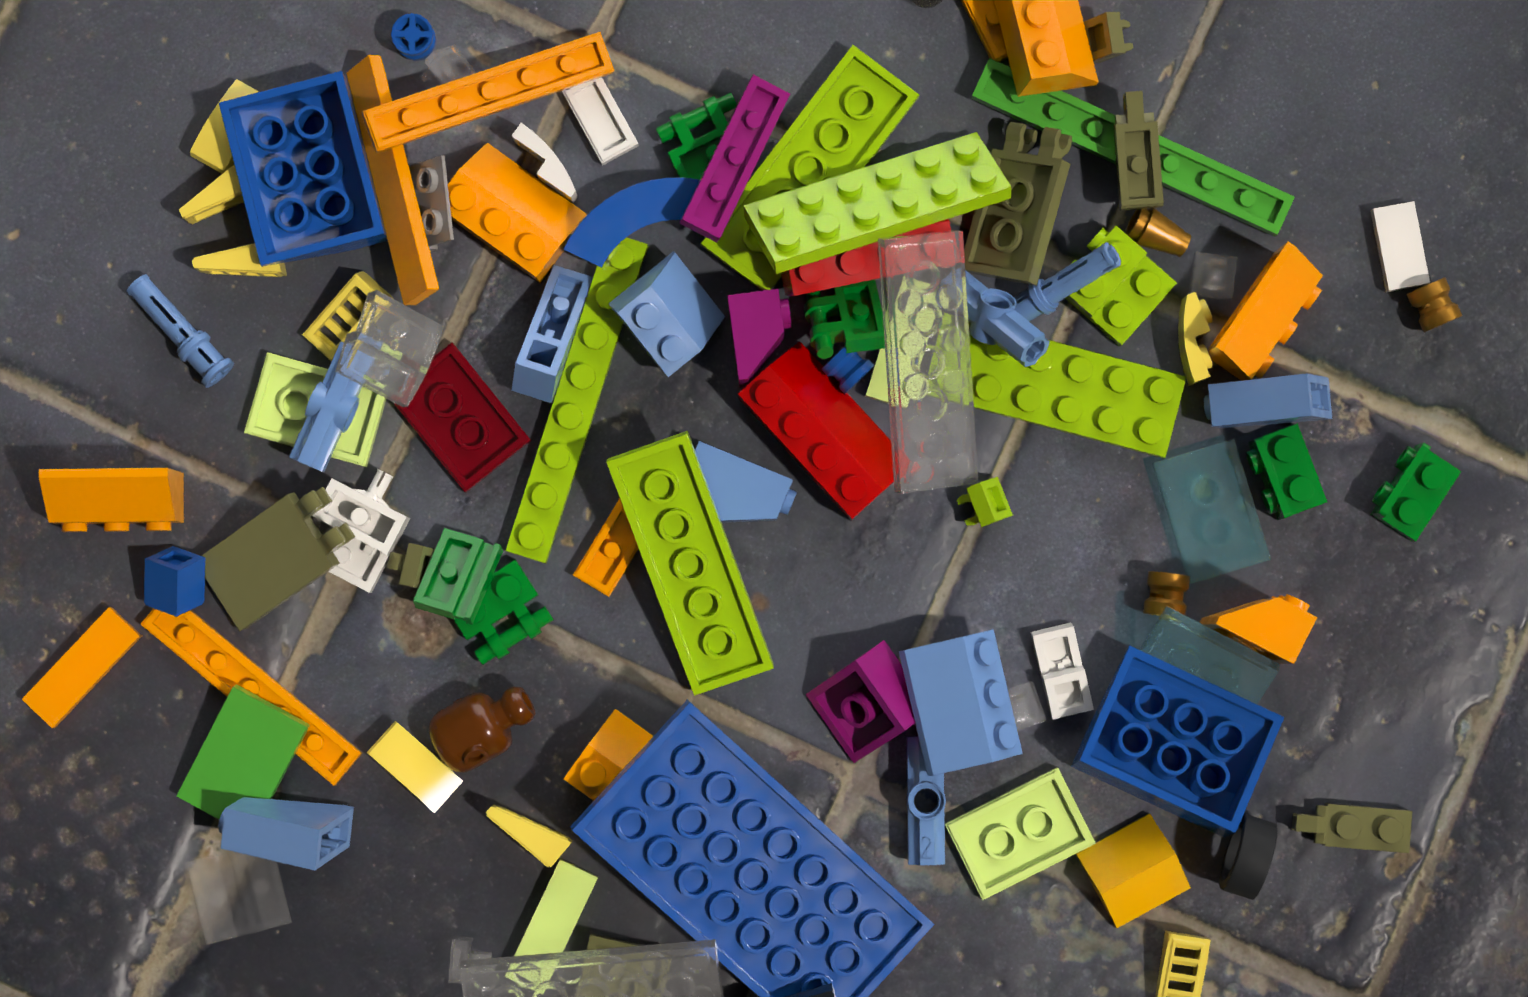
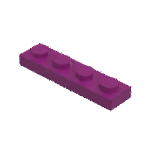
M754 74L752 75L679 222L680 224L716 243L718 242L790 93Z

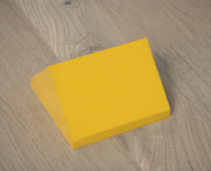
M1150 813L1095 842L1096 844L1076 853L1116 928L1125 925L1191 888L1175 851Z

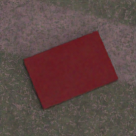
M453 342L387 394L465 493L532 441Z

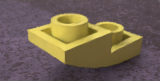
M236 79L219 102L258 93L259 91ZM218 103L197 136L190 150V155L223 174L234 165Z
M1196 292L1190 293L1182 299L1178 322L1180 357L1189 386L1209 378L1208 369L1212 368V361L1204 344L1198 346L1196 339L1210 332L1208 324L1212 323L1213 319L1208 304L1204 299L1198 300Z
M396 721L367 751V754L434 813L463 782Z

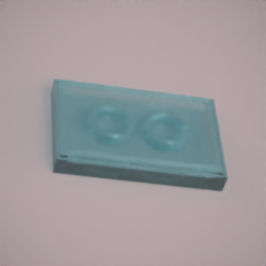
M1234 439L1152 464L1186 576H1190V584L1271 560Z
M1168 606L1165 607L1139 649L1255 704L1259 703L1278 674L1280 667L1279 663Z

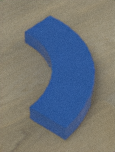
M684 177L660 178L633 184L619 190L595 206L579 222L570 234L563 249L602 268L613 249L633 232L653 223L681 220L700 179Z

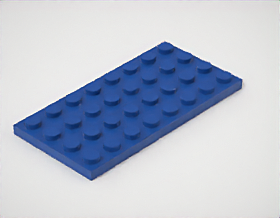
M688 699L570 826L576 835L759 997H785L830 983L833 985L836 997H869L934 926V923Z

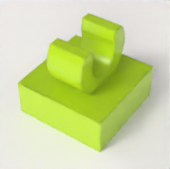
M998 477L967 487L968 493L957 499L958 505L967 502L973 504L976 514L974 517L965 520L968 526L980 523L981 527L1013 516Z

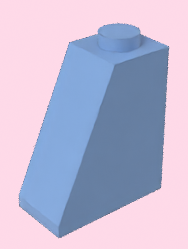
M1308 373L1208 384L1209 395H1205L1204 398L1205 414L1207 419L1211 420L1212 427L1230 428L1332 419L1329 378Z
M701 441L698 442L695 452L722 523L777 521L780 512L786 515L789 514L797 494L796 491L790 489L793 482L792 479Z
M242 797L227 806L220 816L221 849L315 871L349 848L354 807Z

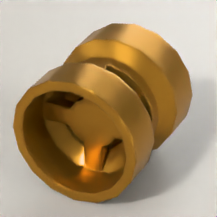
M1446 278L1439 279L1407 294L1411 305L1418 308L1421 315L1419 323L1423 332L1432 330L1462 316L1458 304L1451 302L1448 295L1450 287Z
M1148 571L1147 585L1150 587V596L1144 602L1143 613L1185 619L1187 606L1183 602L1184 593L1189 589L1190 576Z

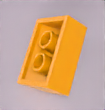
M994 0L1018 97L1098 84L1099 81L1078 0Z
M486 143L475 153L448 183L451 219L539 283L542 282L563 253V247L570 234L587 215L489 143Z
M1289 241L1273 253L1207 349L1213 362L1241 381L1252 380L1254 376L1261 379L1274 361V358L1269 354L1276 343L1279 341L1284 345L1298 326L1293 319L1300 308L1303 307L1308 310L1322 291L1316 285L1323 275Z
M170 468L39 469V482L48 522L61 524V532H87V524H104V531L127 532L129 531V524L146 523V531H172V523H184V473Z
M1286 594L1285 597L1282 595L1278 597L1272 596L1269 599L1256 600L1203 617L1198 626L1272 664H1294L1317 617L1307 612L1310 607L1309 604Z
M615 709L564 777V780L594 801L648 743L653 735Z

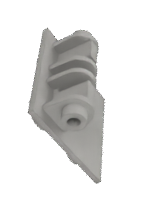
M445 155L409 166L430 252L437 251L438 244L454 240Z

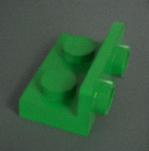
M1298 423L1248 442L1251 450L1246 451V457L1253 474L1257 475L1260 473L1266 488L1261 491V496L1269 514L1275 513L1277 520H1281L1327 502Z
M1424 442L1416 444L1414 448L1407 446L1394 465V467L1399 469L1398 473L1391 483L1383 482L1371 501L1376 506L1370 515L1412 542L1417 541L1461 473L1459 469L1431 452V447Z

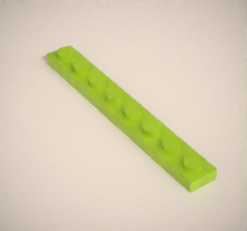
M626 237L613 249L602 268L596 267L505 550L507 552L547 564L624 324L608 303L638 280L648 249V244Z

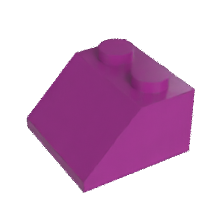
M779 289L727 295L740 387H746L755 378L784 340V329L791 328L788 298L780 299Z
M885 640L856 658L806 694L853 763L898 736L915 723L902 664Z

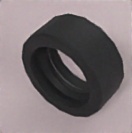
M1244 813L1236 833L1230 836L1225 851L1219 880L1221 890L1251 900L1258 896L1269 872L1275 851L1278 833L1276 823Z

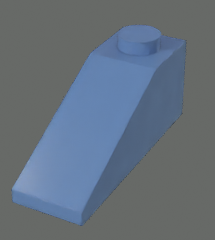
M553 265L515 363L512 391L552 403L593 277Z

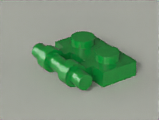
M731 92L717 99L715 96H712L703 101V106L684 115L680 112L669 117V122L655 128L662 143L677 136L682 146L668 152V156L679 177L701 179L728 124L724 113L735 109L737 106ZM711 120L715 130L693 139L690 130Z
M875 279L835 287L834 295L822 297L820 291L805 294L806 303L803 310L806 321L811 323V329L809 330L810 344L816 349L819 358H830L834 353L833 345L837 342H844L846 353L888 348V333ZM832 316L839 317V321L827 322V319Z
M516 559L494 573L473 625L467 624L466 621L458 618L454 620L466 640H470L481 632L486 638L487 643L474 651L482 665L495 657L500 660L510 653L509 648L528 636L533 639L542 633V627L554 620L546 606L533 614L526 607L525 604L539 596ZM514 612L519 623L499 635L493 624Z

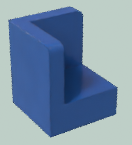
M172 546L145 558L144 603L146 606L177 617L204 603L205 557Z

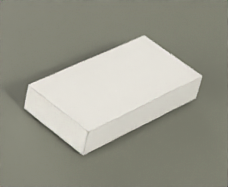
M602 77L562 91L602 166L639 146Z
M1415 202L1372 209L1370 212L1386 292L1430 284Z

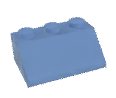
M994 629L899 651L928 776L987 764L1023 754Z

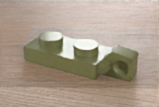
M1142 91L1125 92L1123 94L1124 114L1115 115V125L1113 126L1120 210L1163 207L1158 122L1154 121L1153 112L1144 113Z
M1325 803V805H1316V815L1293 813L1292 830L1314 833L1313 843L1328 847L1400 853L1410 852L1411 810Z

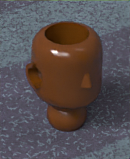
M521 687L508 688L497 701L481 692L472 693L464 698L457 699L453 704L437 712L429 723V735L435 750L445 765L455 772L466 773L507 751L512 745L510 728L515 725L523 726L530 723L536 713L531 699Z

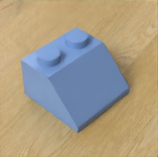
M674 251L608 303L658 368L668 377L704 348L725 317Z

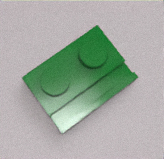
M444 528L413 599L415 608L454 620L458 618L466 621L467 624L473 625L502 556L503 550L501 545L485 543L483 539Z

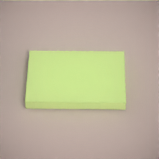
M267 352L244 433L294 447L298 434L307 418L305 410L316 385L320 381L323 382L328 369ZM369 380L364 382L358 395L360 401L356 414L348 430L345 433H341L331 458L367 467L389 392V386Z
M1058 767L945 823V827L982 900L1096 844Z

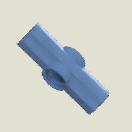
M962 267L951 269L940 280L937 293L941 295L942 300L971 323L969 332L973 338L985 344L998 345L1024 367L1035 365L1038 359L1046 354L1050 341L1045 338L1043 332L1015 311L1017 302L1012 295L1000 289H988Z
M340 342L323 382L320 381L316 385L305 410L307 418L298 434L289 458L323 473L325 472L341 433H345L348 430L356 414L360 401L358 395L373 365L375 356L352 345Z
M919 736L907 737L906 796L908 865H944L946 804L944 773L934 776L927 775ZM921 789H932L937 794V805L931 811H919L914 804L915 795Z

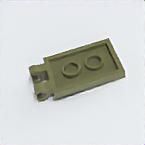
M1010 122L1008 124L1003 150L992 148L991 155L1011 185V199L975 210L960 267L971 274L1037 286L1070 168V163L1064 161L1062 157L1071 148V135L1061 134L1062 130L1045 127L1041 134L1038 155L1026 154L1036 143L1037 131L1026 129V125L1023 123Z
M324 487L316 492L312 490L301 499L297 497L295 492L285 495L202 555L205 557V578L239 632L249 628L340 564L333 552L354 539L355 535L347 523L340 527L335 526L322 535L313 522L311 516L332 502Z

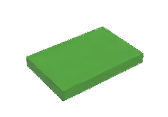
M236 684L232 687L177 797L217 819H220L222 812L227 806L242 797L272 799L310 724Z

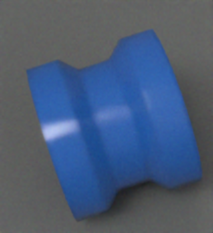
M414 13L405 14L398 18L392 27V42L399 53L406 59L412 61L424 60L434 51L437 41L436 35L428 20L423 16ZM420 38H425L424 40H421L419 43L416 44V42H418Z
M844 347L822 368V371L827 376H833L839 382V389L846 394L875 365L869 359H862L857 352L846 353Z

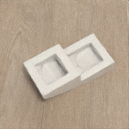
M520 123L512 134V138L518 146L543 162V165L536 173L539 180L574 204L578 195L563 164L538 135L523 123Z
M1070 622L1030 632L1052 719L1094 710L1073 624Z

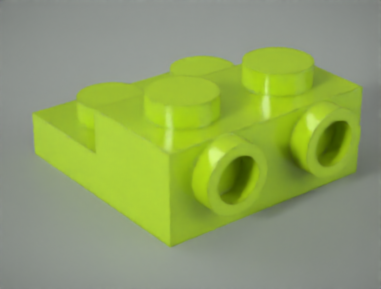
M1115 226L1110 233L1102 228L1086 247L1093 252V250L1108 242L1119 254L1121 265L1100 276L1097 280L1077 292L1067 296L1065 299L1121 347L1177 282L1146 256L1147 252L1118 226Z

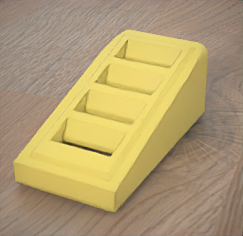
M235 165L230 167L179 209L183 219L193 225L244 202Z
M255 243L194 257L192 260L193 268L205 274L287 276L285 263L263 267L260 265Z
M366 272L355 273L302 335L332 362L339 344L336 345L320 329L325 325L341 340L340 342L352 345L389 305L393 297ZM358 289L374 302L372 306L356 293ZM347 300L363 314L360 319L344 305ZM335 313L352 327L349 332L332 318Z
M492 805L486 811V816L547 867H552L573 842L568 836L502 806Z
M1165 931L1155 997H1201L1211 939L1203 936ZM1175 948L1196 950L1195 958L1174 955ZM1172 964L1194 967L1193 974L1171 972ZM1169 980L1191 983L1190 991L1168 988Z

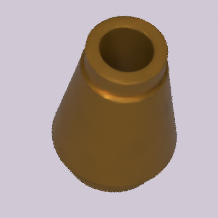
M1155 208L1136 209L1125 232L1139 246L1174 254L1178 257L1185 253L1191 240V234L1185 232Z

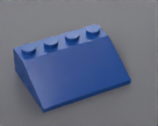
M342 71L219 102L258 258L262 267L351 251L388 241L349 82Z
M1129 645L1087 728L1071 767L1226 838L1235 834L1284 717Z

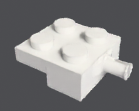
M377 469L367 491L352 489L331 478L326 491L332 502L312 515L314 517L313 522L322 535L335 526L340 527L344 523L348 524L355 538L333 552L340 564L328 572L369 593H372L388 563L390 552L394 551L410 520L405 515L391 509L382 499L393 476L380 469Z

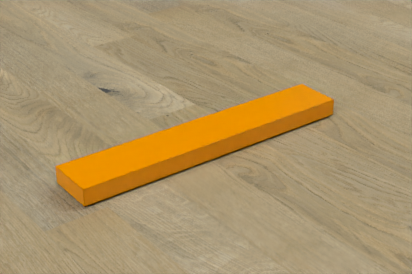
M597 32L362 111L361 114L375 152L379 153L613 74L614 68L601 32Z
M368 55L346 72L403 305H417L438 291L439 285L404 145L376 153L361 114L362 111L392 101L381 56Z
M153 608L142 621L141 625L227 697L232 687L237 684L310 724L296 755L333 786L341 780L361 756L362 752L194 611L190 610L176 617Z

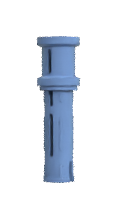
M1106 242L1046 280L1039 279L1037 286L1029 284L1028 289L1014 297L1017 302L1015 311L1029 322L1043 313L1046 315L1053 313L1058 307V302L1097 280L1105 273L1118 268L1121 265L1119 254L1112 245Z
M147 274L137 278L128 287L127 293L137 301L152 320L178 347L177 353L180 360L183 362L188 361L202 376L201 383L206 388L215 385L230 372L234 362L230 358L225 359L209 342L211 337L207 332L197 331L187 321L174 304L155 286Z

